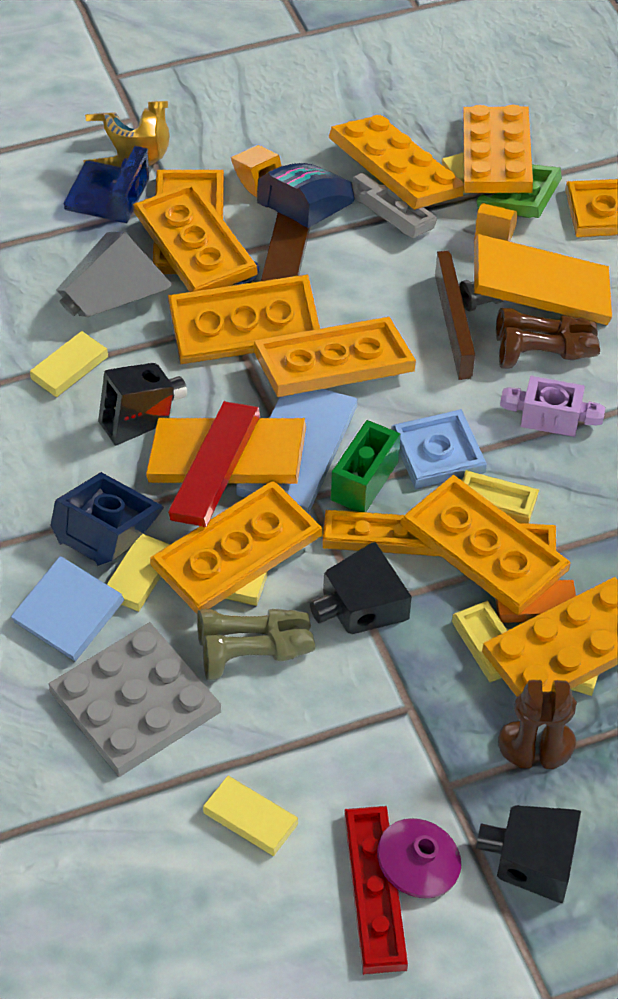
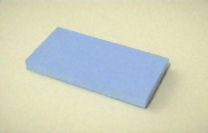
M326 389L279 397L270 418H305L306 433L298 484L278 485L308 514L354 415L358 398ZM238 483L236 495L247 497L266 484Z

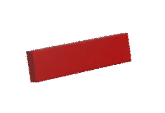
M223 401L168 511L170 521L207 527L260 418L259 407Z
M387 806L344 809L363 975L407 971L408 960L399 892L384 876L377 858L379 840L384 831L390 826Z

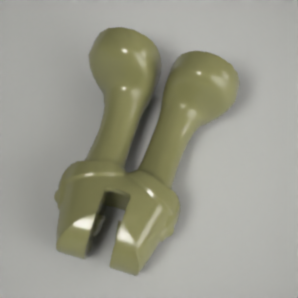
M212 609L198 610L197 632L199 644L203 646V666L206 680L219 679L224 672L227 661L239 656L270 655L276 661H287L313 652L316 647L313 633L309 631L311 628L309 614L296 610L270 609L265 616H228L219 614ZM237 633L265 634L250 637H225V635Z

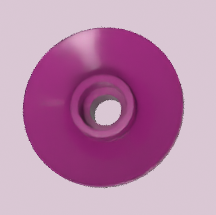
M417 818L399 820L390 825L379 840L377 847L379 866L387 880L401 892L417 898H435L448 892L457 882L461 872L460 852L450 835L436 824ZM419 848L425 850L428 854L422 853Z

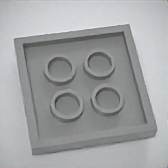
M150 622L49 682L50 693L118 777L221 713V703Z

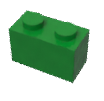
M366 420L332 470L331 501L357 512H367L398 464L401 433Z

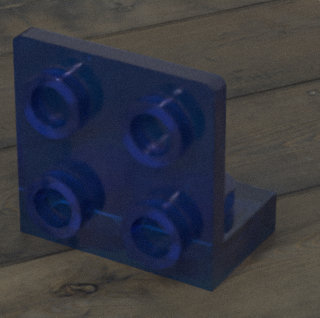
M134 146L129 158H124L121 167L85 161L63 203L64 210L127 224L134 211L133 204L139 201L150 179L148 148Z

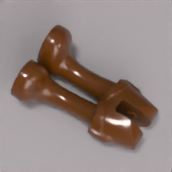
M500 308L496 318V339L501 341L499 348L500 368L510 369L514 367L520 354L531 350H542L560 354L566 360L596 357L600 354L596 322L582 317L573 318L571 316H561L560 320L522 314L512 308Z
M532 679L527 682L522 693L515 699L514 704L515 714L520 721H513L504 725L498 736L500 752L509 762L520 768L530 769L535 760V741L538 727L544 724L546 726L541 733L539 742V759L545 769H555L565 764L571 758L576 746V737L574 732L565 724L573 718L577 701L572 696V691L567 681L553 680L552 689L549 692L542 691L541 680Z

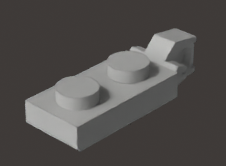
M364 173L353 177L352 187L355 199L373 210L377 216L386 219L399 228L403 234L415 238L434 229L437 218L422 207L414 210L384 184H378Z

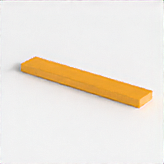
M325 510L323 549L359 551L370 543L376 542L383 553L440 556L401 526V517L404 515ZM519 523L556 550V525Z

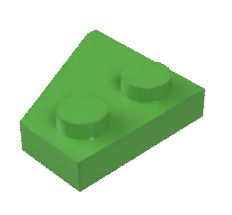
M532 164V193H496L491 197L482 194L476 200L477 207L479 209L480 205L485 203L517 211V216L539 218L562 179L561 167Z

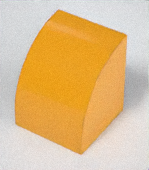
M260 145L231 157L232 164L241 183L255 197H257L258 179L269 171L282 166L279 154Z
M482 203L477 212L474 241L477 235L481 234L510 242L516 228L517 211Z

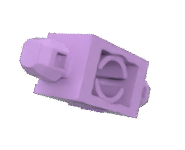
M534 376L529 378L527 392L521 391V388H504L500 406L504 409L515 412L517 410L523 411L521 427L572 437L576 436L578 421L585 422L584 425H602L606 408L599 403L591 401L588 403L582 402L584 385Z

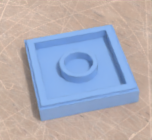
M462 409L394 424L391 427V430L401 433L399 453L415 489L443 483L453 474L461 479L464 477L466 470L478 474L486 473L487 463Z
M60 556L12 614L11 618L14 623L76 662L123 603L124 598L115 589Z

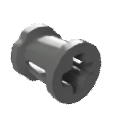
M464 280L459 284L463 305L468 312L475 310L478 305L489 302L495 304L503 302L501 299L474 293V282Z

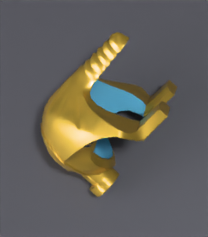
M168 101L148 102V108L144 109L139 126L136 129L124 125L116 113L85 114L86 121H103L104 129L116 148L117 155L83 160L84 166L87 169H107L109 167L137 168L151 166L162 159L167 151L170 139L169 128L165 119V108H168Z

